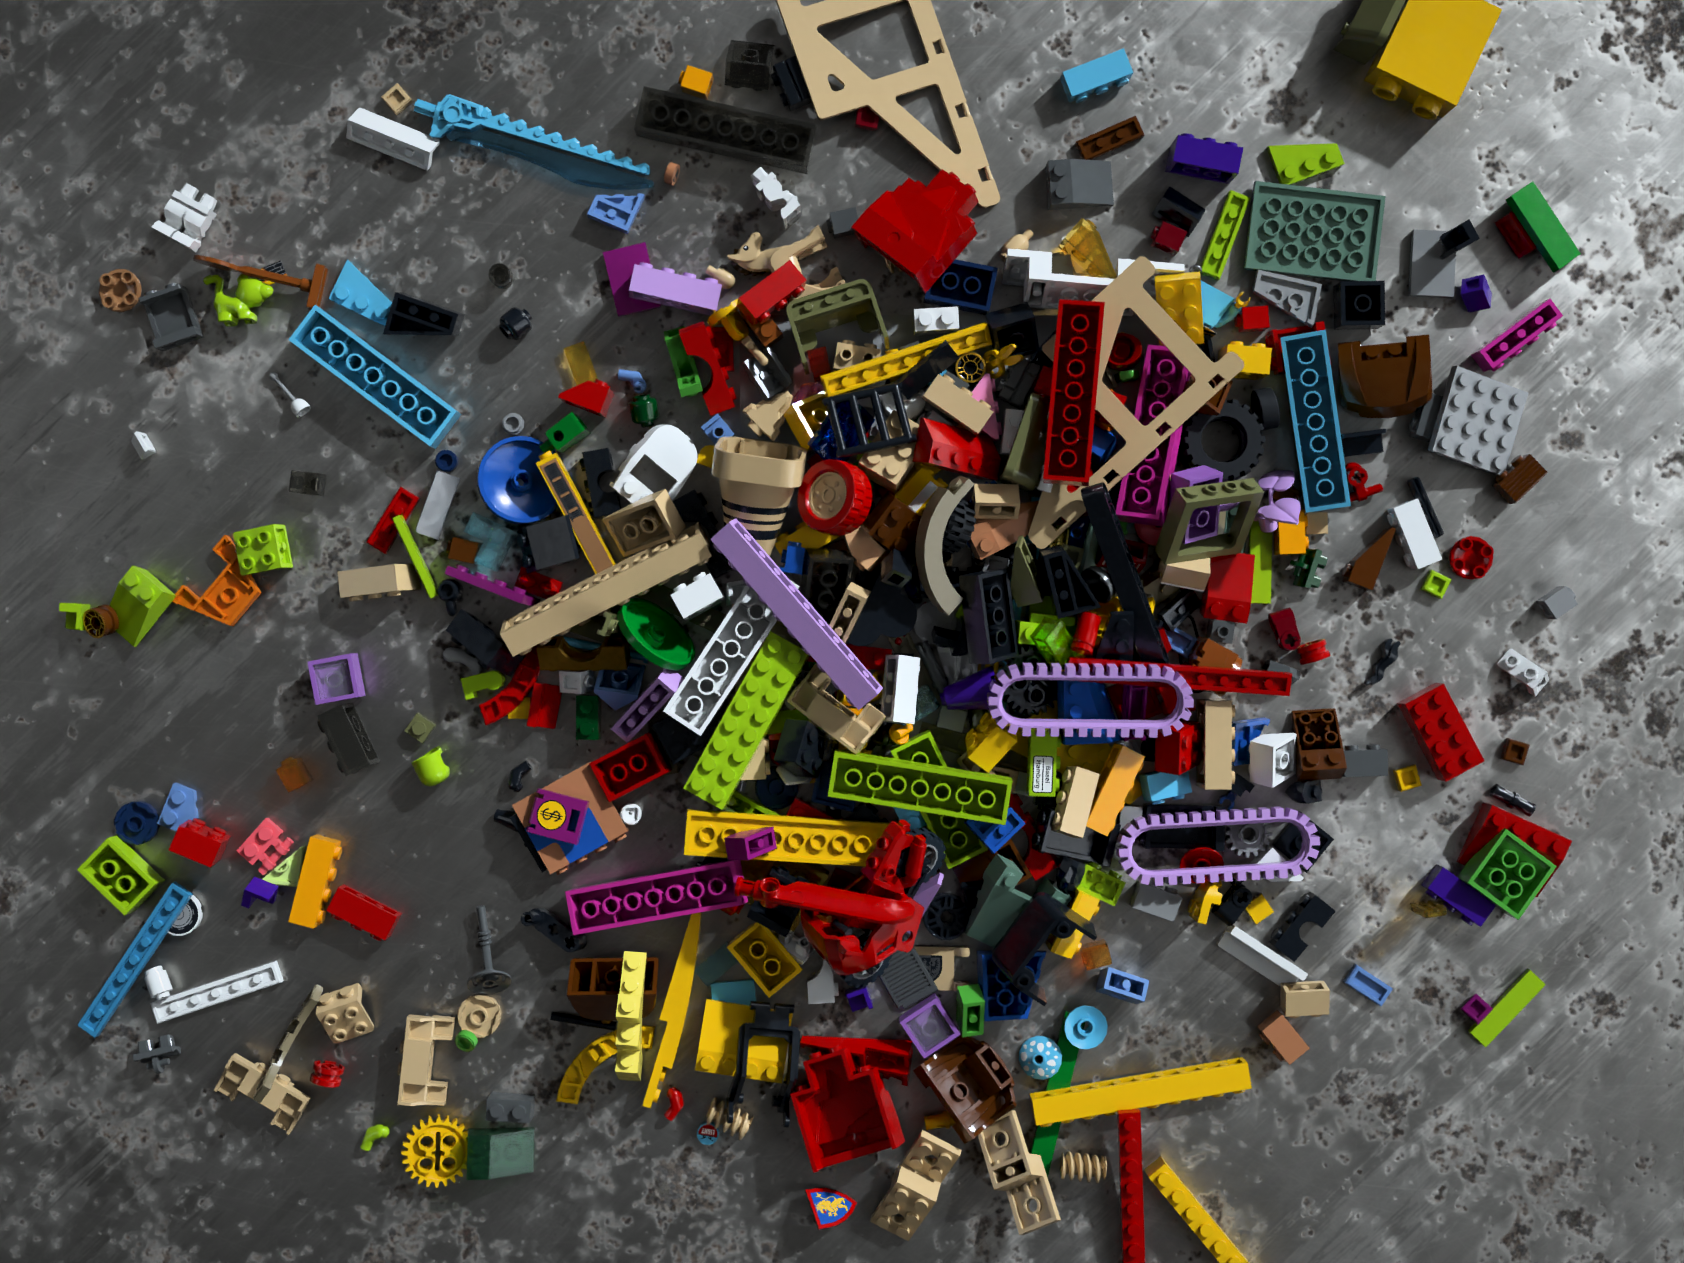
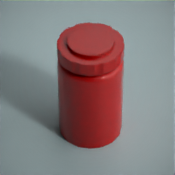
M1090 612L1080 613L1073 643L1070 648L1072 651L1081 655H1092L1102 621L1100 616Z

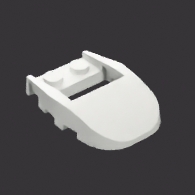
M670 424L656 425L644 434L643 439L631 447L629 455L618 469L620 473L614 483L610 482L609 486L631 504L653 494L649 488L630 474V471L645 454L676 480L675 484L668 491L671 500H673L696 465V447L692 440L675 426Z

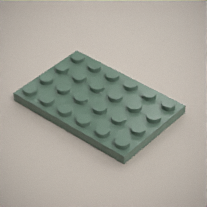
M1255 181L1253 184L1244 270H1262L1271 273L1338 281H1376L1386 196Z

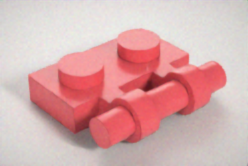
M265 818L236 851L251 865H255L260 860L263 865L258 871L265 875L269 870L275 868L276 862L282 855L285 856L290 851L289 848L294 841L287 837L282 842L279 837L284 831L272 820ZM273 845L276 850L269 857L266 852Z

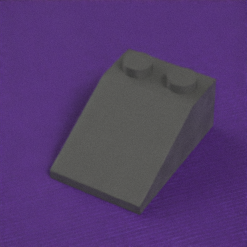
M1082 159L1048 160L1045 166L1048 210L1114 205L1111 161Z

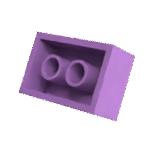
M1202 465L1171 473L1169 507L1176 488L1222 482L1223 472ZM1220 505L1196 508L1192 512L1182 540L1183 544L1217 536Z

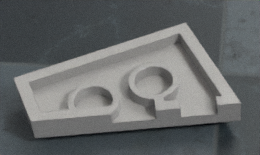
M1258 270L1255 275L1252 293L1312 328L1315 322L1322 284Z

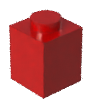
M1268 305L1242 307L1241 311L1234 318L1235 326L1238 327L1239 333L1267 330L1270 327Z

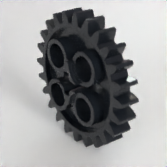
M1026 644L1025 649L1018 646L1019 656L1005 660L1006 666L1000 665L999 667L1009 675L1008 666L1016 664L1022 670L1023 663H1028L1032 659L1034 662L1033 671H1036L1037 663H1045L1047 671H1050L1051 663H1057L1059 657H1054L1055 651L1050 650L1048 652V647L1042 646L1040 649V645H1034L1032 648L1030 644ZM1021 680L1018 687H1015V684L1012 683L1003 693V695H1006L1003 701L1006 703L1010 702L1009 708H1016L1018 713L1024 711L1026 715H1030L1031 712L1034 715H1039V709L1041 712L1047 713L1046 706L1054 708L1053 701H1057L1058 680H1048L1046 683L1044 680H1034L1044 686L1046 692L1039 685L1033 684L1032 680ZM1033 690H1036L1037 696L1032 700L1031 693Z

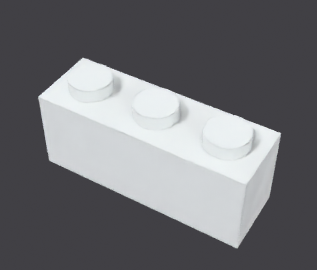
M1418 498L1387 509L1389 513L1387 515L1388 521L1396 529V541L1403 548L1405 553L1403 556L1404 561L1411 570L1420 569L1442 560Z
M886 655L881 712L887 716L884 722L914 724L920 658L904 655Z

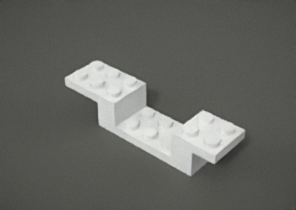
M1008 249L1002 284L1024 286L1023 303L1028 302L1032 308L1058 310L1059 299L1092 301L1135 260L1118 258L1113 279L1054 274L1051 273V252ZM1150 261L1155 267V272L1143 284V288L1151 297L1156 298L1155 276L1184 273V264ZM1126 309L1123 313V316L1133 315L1131 309Z

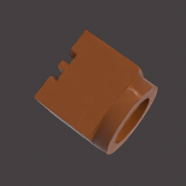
M1198 636L1192 648L1193 653L1187 657L1189 659L1188 663L1184 662L1182 664L1241 669L1242 658L1211 639ZM1209 691L1219 697L1226 693L1223 691Z

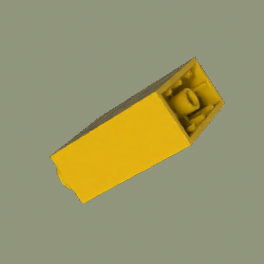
M1405 0L1388 38L1376 53L1364 81L1374 85L1373 93L1384 100L1396 101L1399 97L1414 104L1412 111L1421 118L1435 120L1437 116L1444 117L1457 106L1502 9L1484 0Z

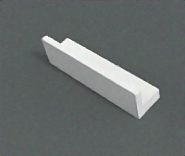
M358 108L347 122V139L427 171L431 167L433 151L440 143V140L437 138H432L430 135L362 108Z
M1234 925L1228 926L1217 942L1220 948L1279 986L1281 983L1297 982L1298 979L1304 982L1308 976L1305 971Z

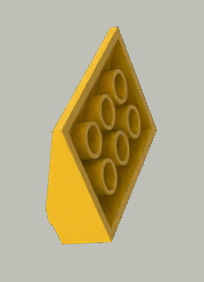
M706 999L695 1071L734 1076L739 1027L744 1023H752L754 1017V1010H750V1005ZM789 1013V1026H791L793 1013ZM753 1036L748 1043L746 1078L782 1084L788 1048L787 1041L784 1038Z

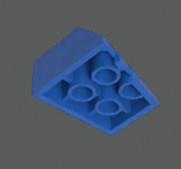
M1057 681L1058 719L1116 720L1104 683ZM1059 728L1061 743L1064 745L1100 744L1123 740L1118 734V729L1115 731V737H1106L1104 729L1101 730V737H1092L1090 729H1087V737H1078L1076 729H1073V737H1064L1062 729Z
M992 950L977 951L978 984L985 1000L984 1021L1028 1019L1033 999L1018 990L995 965L992 959ZM1038 950L1025 966L1033 972L1035 983H1037V979L1040 977L1041 965L1047 951Z

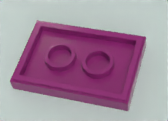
M645 242L603 252L618 317L661 307L658 303L629 297L634 264L639 265L640 262L651 264Z

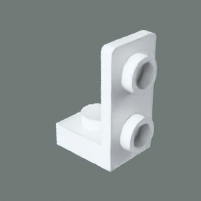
M1509 649L1497 663L1499 668L1524 683L1528 692L1535 697L1549 681L1547 671L1513 649Z

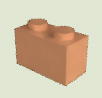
M1278 1010L1257 1026L1261 1031L1259 1036L1267 1045L1269 1043L1273 1045L1275 1050L1272 1052L1280 1062L1285 1060L1290 1065L1310 1049Z

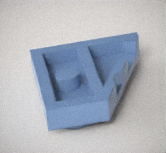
M173 783L157 824L177 832L178 827L184 822L193 820V818H199L196 807V790L179 783Z

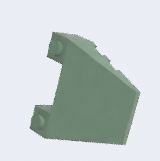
M996 854L984 871L982 877L984 882L976 896L978 901L976 907L972 909L965 931L966 935L992 947L996 946L1032 898L1014 889L1024 874L1013 861L999 854ZM1046 877L1034 893L1035 895L1039 892H1045L1066 906L1072 899L1069 894H1065L1057 887L1056 882Z

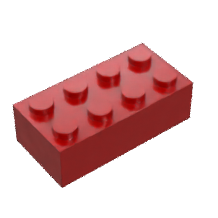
M1434 683L1397 703L1437 780L1447 782L1485 761L1443 683Z

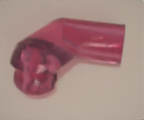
M818 382L804 383L792 401L796 403L823 391V386Z

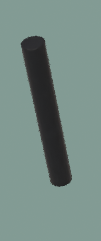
M552 1012L550 1018L552 1021L613 1031L616 1030L617 1022L613 1021L610 1024H602L601 1021L558 1012Z

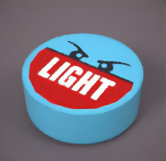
M706 1121L698 1127L697 1138L702 1144L711 1145L717 1141L719 1128H714V1122L707 1125Z

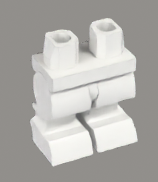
M760 167L751 175L760 200L763 201L765 199L766 205L771 211L781 210L782 223L785 230L802 216L797 196L792 195L788 190L783 191L782 185L777 181V177L773 172L768 175Z
M186 183L180 192L176 190L173 192V197L164 208L165 222L158 220L152 228L196 253L201 247V240L205 237V232L216 217L213 210L217 200L204 193L200 202H196L194 199L199 190Z

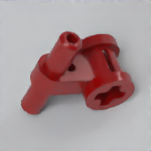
M1351 462L1345 466L1347 481L1354 489V492L1349 494L1350 502L1356 500L1360 502L1366 500L1368 496L1383 491L1380 483L1367 488L1364 487L1368 479V473L1358 463Z

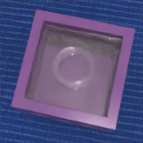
M358 653L307 662L315 705L366 696Z
M935 993L899 1016L900 1024L924 1059L961 1035L959 1028Z

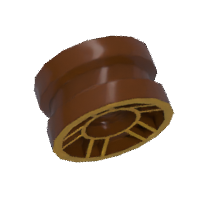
M103 604L85 611L83 625L90 636L101 638L115 633V630L119 628V618L112 607Z

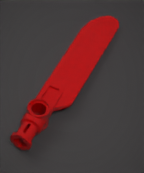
M738 877L734 891L735 896L753 897V900L760 901L761 905L766 908L784 905L877 924L894 925L912 919L915 914L914 905L908 902L800 881L784 886L780 885V882L773 877L757 880L756 882Z

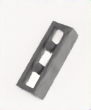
M438 470L436 471L415 528L416 533L439 540L460 478Z

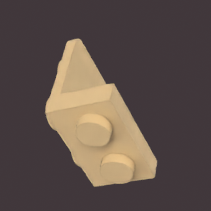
M359 983L345 986L320 996L316 1006V1016L333 1043L337 1044L374 1030V1024L361 1004L362 987Z

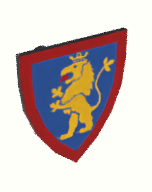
M828 1188L805 1190L814 1216V1223L817 1225L818 1230L840 1225L853 1213L857 1204L855 1200L836 1190Z

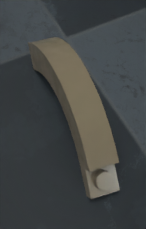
M962 476L954 478L950 482L948 489L938 487L931 496L920 519L915 545L916 566L921 584L933 605L940 612L948 616L963 600L947 577L942 557L943 536L950 515L974 485L969 478Z

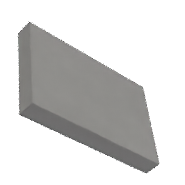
M1416 229L1411 231L1408 296L1454 297L1456 253L1443 260L1440 257L1446 251L1439 238L1448 231Z

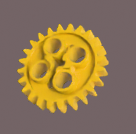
M438 1114L434 1121L429 1115L427 1123L420 1119V1127L412 1125L414 1133H406V1137L409 1140H404L402 1145L407 1148L401 1150V1155L406 1156L402 1159V1164H408L405 1167V1171L413 1170L411 1179L418 1176V1184L426 1180V1187H429L431 1182H434L435 1187L438 1188L441 1181L445 1187L447 1186L448 1179L455 1183L456 1174L463 1177L461 1169H469L466 1161L473 1160L469 1153L474 1152V1147L469 1146L473 1143V1139L467 1138L470 1135V1131L466 1130L463 1132L464 1123L457 1126V1118L449 1122V1115L444 1120H441L440 1114ZM440 1132L439 1169L436 1170V1133ZM448 1135L455 1137L454 1142L450 1144L445 1143L443 1139ZM425 1136H430L433 1141L426 1145L421 1142V1139ZM451 1157L455 1161L451 1165H445L443 1160ZM424 1158L432 1160L429 1166H422L420 1164Z

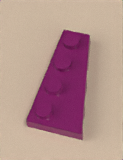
M458 564L456 567L447 566L444 573L521 604L534 606L540 603L541 600L525 594L526 590L514 586L513 589L506 587L507 583L498 579H494V582L487 580L488 576L479 572H475V575L468 573L469 568Z

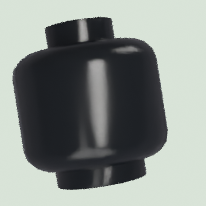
M513 307L500 317L499 329L507 339L519 340L532 329L530 322L532 317L527 310Z

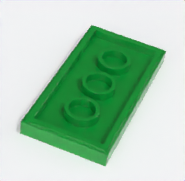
M1533 181L1505 199L1553 273L1581 254Z

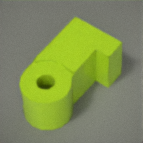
M489 671L461 678L465 699L477 698V691L502 688L505 684L504 674L499 671Z

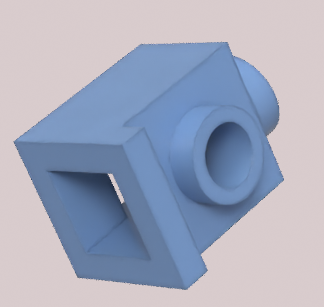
M718 413L701 426L702 430L715 445L721 437H735L733 431ZM722 429L723 435L716 436L715 431Z

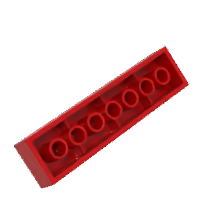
M1059 299L1043 483L1089 486L1105 302Z

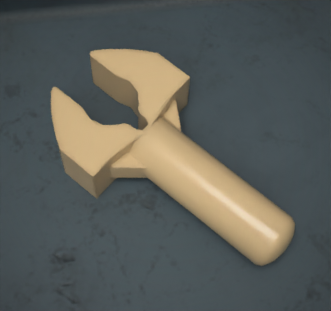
M748 335L741 340L747 351L762 366L768 364L767 357L757 348Z

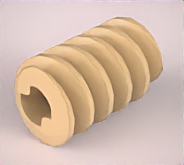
M714 1097L705 1115L707 1117V1125L715 1121V1129L723 1125V1133L730 1128V1136L733 1137L738 1132V1140H741L746 1135L754 1116L748 1120V1112L740 1116L741 1110L737 1108L733 1112V1123H727V1108H724L725 1101H721L716 1105L717 1097Z
M1069 1151L1066 1152L1064 1157L1062 1152L1060 1159L1061 1180H1064L1066 1174H1069L1070 1181L1073 1180L1075 1175L1078 1176L1079 1182L1082 1181L1083 1176H1086L1088 1183H1090L1092 1177H1095L1096 1184L1099 1183L1101 1178L1106 1179V1156L1102 1155L1098 1159V1156L1094 1154L1090 1159L1089 1155L1085 1153L1081 1159V1155L1078 1152L1075 1153L1074 1157H1072V1153Z

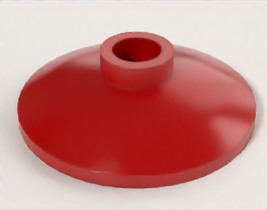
M1206 847L1188 851L1180 861V868L1224 866L1222 856L1217 851Z

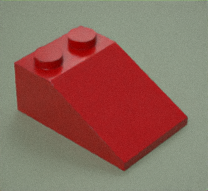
M1238 553L1210 558V577L1202 595L1199 611L1203 618L1247 624L1252 599L1254 554Z

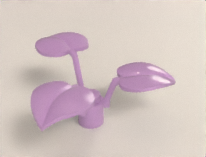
M1292 470L1271 471L1264 474L1258 481L1262 490H1269V505L1261 507L1254 518V521L1259 522L1262 532L1269 533L1275 531L1278 528L1277 522L1295 525L1299 523L1301 505L1298 500L1282 498L1273 503L1274 490L1282 492L1293 485L1295 475ZM1239 502L1220 505V512L1235 508Z

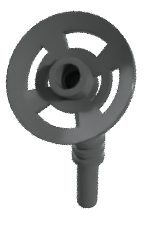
M485 905L476 907L479 924L477 934L480 935L478 940H480L479 945L482 947L484 970L469 977L467 987L474 993L494 994L507 989L512 981L508 973L493 969L490 943H492L490 939L491 930H488Z

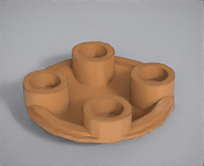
M116 269L102 274L99 279V295L104 307L114 312H125L131 310L138 303L142 287L140 280L134 273L126 269Z

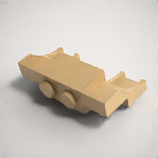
M814 664L802 682L793 690L787 702L808 717V721L814 726L821 727L826 731L825 734L830 739L839 741L854 754L860 753L887 716L870 703L866 704L859 715H856L825 691L831 682V678L827 673L822 672L817 664Z
M412 1014L407 1016L405 1039L402 1040L400 1045V1054H403L397 1071V1075L400 1076L397 1105L444 1106L446 1104L448 1082L431 1080L435 1040L451 1041L453 1039L455 1017L440 1015L430 1017Z
M235 1053L226 1064L214 1091L223 1093L231 1101L236 1099L239 1092L254 1099L253 1097L262 1076H265L270 1066L258 1062L254 1064ZM277 1074L271 1090L260 1104L273 1112L277 1111L270 1124L277 1125L287 1131L286 1134L289 1135L302 1116V1112L311 1097L294 1088L295 1084L290 1082L289 1077Z

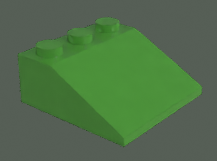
M1504 828L1467 862L1457 877L1495 904L1502 912L1519 920L1557 866Z

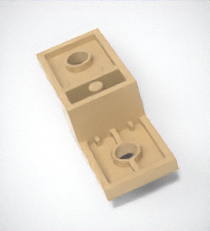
M1011 1110L978 1134V1138L994 1190L1006 1191L1019 1235H1025L1058 1222L1061 1219L1041 1155L1028 1152L1016 1111ZM1003 1133L1005 1135V1143L1000 1146L998 1136ZM1033 1199L1037 1202V1209L1034 1212L1029 1208L1030 1201Z
M922 1130L895 1169L890 1189L873 1212L870 1222L909 1241L935 1205L941 1182L960 1157L961 1149ZM934 1155L936 1158H930L928 1156Z

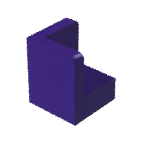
M1485 275L1462 279L1461 296L1468 312L1491 308L1492 292Z
M254 876L244 889L241 906L249 909L257 898L273 904L276 901L279 886Z
M860 985L859 988L852 987L845 990V995L852 1012L866 1007L869 1010L873 1008L867 986L863 987Z

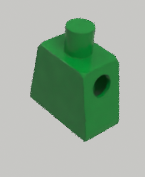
M571 412L545 432L548 439L540 444L539 448L543 453L548 451L552 453L555 450L563 453L590 435L591 432L580 417ZM561 434H563V435H564L563 440H562V441H559V440H558L559 436H560Z

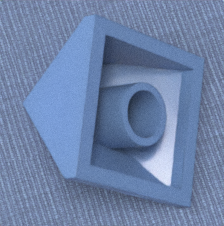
M629 663L627 670H600L595 683L594 693L616 711L638 698L646 665Z

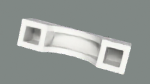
M823 959L822 966L818 972L807 978L808 1004L835 1003V996H839L838 983H834L833 974L837 973L830 967L826 959Z

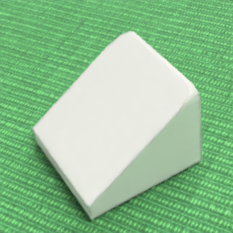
M136 431L133 434L131 442L142 460L156 453L155 448L145 433Z

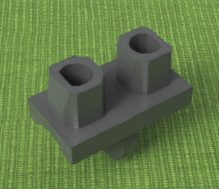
M167 1034L158 1037L159 1048L154 1049L153 1040L138 1042V1053L133 1055V1060L135 1062L147 1063V1069H154L157 1074L163 1073L165 1065L170 1064V1059L166 1057L181 1054V1047L175 1046L173 1035Z

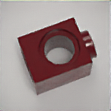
M1163 221L1159 227L1155 226L1150 238L1153 239L1151 246L1175 256L1181 248L1187 231Z

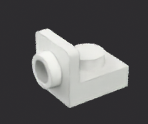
M559 671L560 692L583 694L594 691V671Z

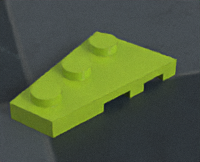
M1337 143L1275 145L1266 148L1279 184L1293 185L1345 164Z

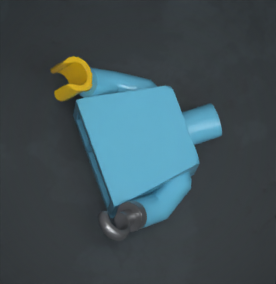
M1193 265L1189 269V272H1192L1193 269L1202 271L1199 265ZM1201 281L1203 325L1212 329L1213 327L1220 328L1231 322L1241 311V307L1248 305L1250 297L1246 302H1242L1240 297L1244 292H1240L1236 302H1234L1235 298Z

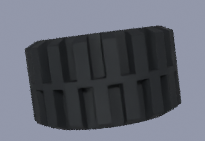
M961 499L950 515L942 542V551L946 553L959 552L961 547L964 548L972 532H974V524L976 523V518H974L975 510H973V505L969 501Z

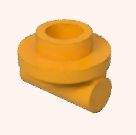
M894 724L889 729V735L896 744L903 745L908 742L909 733L913 731L912 724L904 726Z

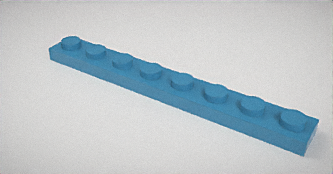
M176 881L171 883L78 1023L80 1028L94 1038L101 1034L193 893Z

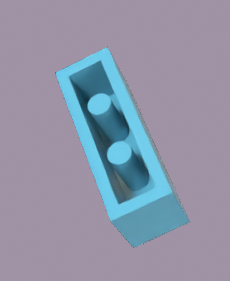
M1123 48L1062 72L1060 80L1069 103L1073 101L1079 103L1088 99V95L1093 93L1100 95L1107 92L1111 86L1121 87L1129 83L1133 70Z

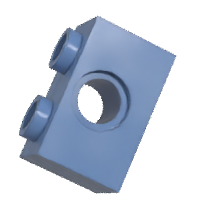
M1107 967L1100 970L1095 991L1133 1004L1145 1002L1149 980Z

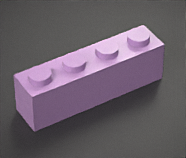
M664 668L619 717L611 730L628 743L676 692L684 678L676 671Z

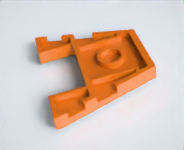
M224 535L212 550L228 563L225 569L201 597L197 596L189 587L182 585L175 593L176 597L172 602L229 626H234L260 596L261 591L251 574H240L235 544L231 537Z

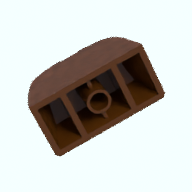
M647 957L642 1018L647 1017L656 1005L659 963L657 957ZM573 958L571 960L567 997L572 1007L580 1016L590 1020L601 1021L602 1024H610L613 1020H617L616 1010L623 958Z

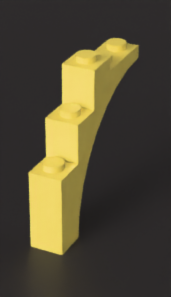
M624 951L620 991L616 1010L618 1025L615 1043L617 1047L615 1073L619 1080L641 1082L643 1066L642 1010L647 953Z

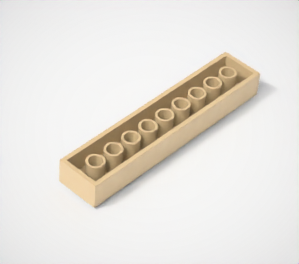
M698 522L684 529L676 538L647 548L504 620L500 636L513 657L518 654L520 656L525 655L532 650L531 647L537 644L540 646L545 645L551 641V637L557 634L562 636L568 633L571 627L577 624L582 626L588 623L591 617L597 614L602 616L604 612H609L611 607L617 604L622 606L637 594L638 596L646 594L654 585H664L670 581V577L676 574L678 576L684 575L690 570V567L696 564L701 566L710 560L709 558L712 557L711 544Z

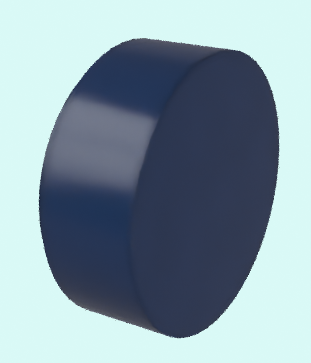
M442 450L436 455L435 464L441 471L452 472L458 466V457L454 452Z

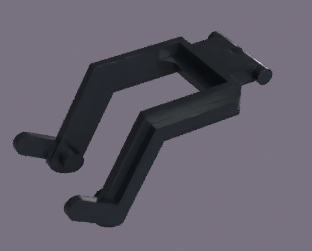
M750 1001V1010H754V1017L752 1023H744L738 1030L736 1071L726 1097L727 1123H733V1109L736 1108V1105L743 1104L744 1094L741 1091L746 1079L749 1040L753 1036L784 1038L789 1044L787 1073L778 1096L773 1095L771 1102L772 1107H777L779 1113L783 1112V1127L789 1128V1100L798 1079L800 1031L798 1027L789 1026V1013H794L795 1008L793 1004L775 1003L774 1011H770V1002Z

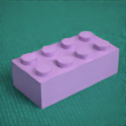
M640 262L639 265L634 264L629 287L630 298L708 316L717 311L722 284H718V280L713 278H705V280L696 279V275L686 272L683 275L674 273L675 270L665 267L658 270L654 269L653 265Z

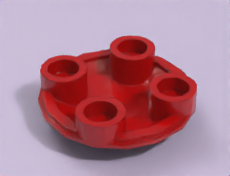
M1469 536L1462 538L1450 550L1449 561L1451 568L1458 576L1465 579L1482 578L1492 566L1494 550L1492 546L1480 537Z

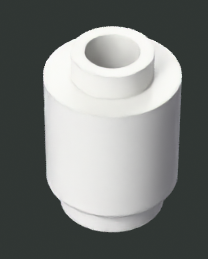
M157 966L144 972L146 976L144 981L151 998H156L158 1001L170 996L169 992L173 988L167 972L163 970L162 966Z

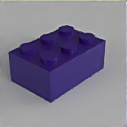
M1183 133L1175 138L1169 148L1165 172L1230 184L1239 174L1243 147H1238V144L1234 142H1225L1223 144L1216 142L1213 138H1203L1202 140L1194 138L1192 134Z

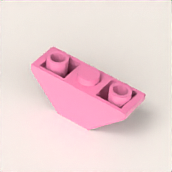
M987 373L972 391V397L977 401L981 399L991 406L990 410L993 411V414L980 432L993 441H998L999 435H1002L1001 422L996 420V413H999L998 401L993 400L992 392L996 391L994 378L990 379V373Z

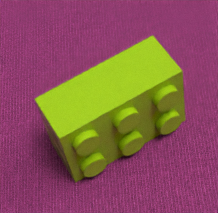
M117 835L107 838L77 869L124 916L135 912L165 881Z

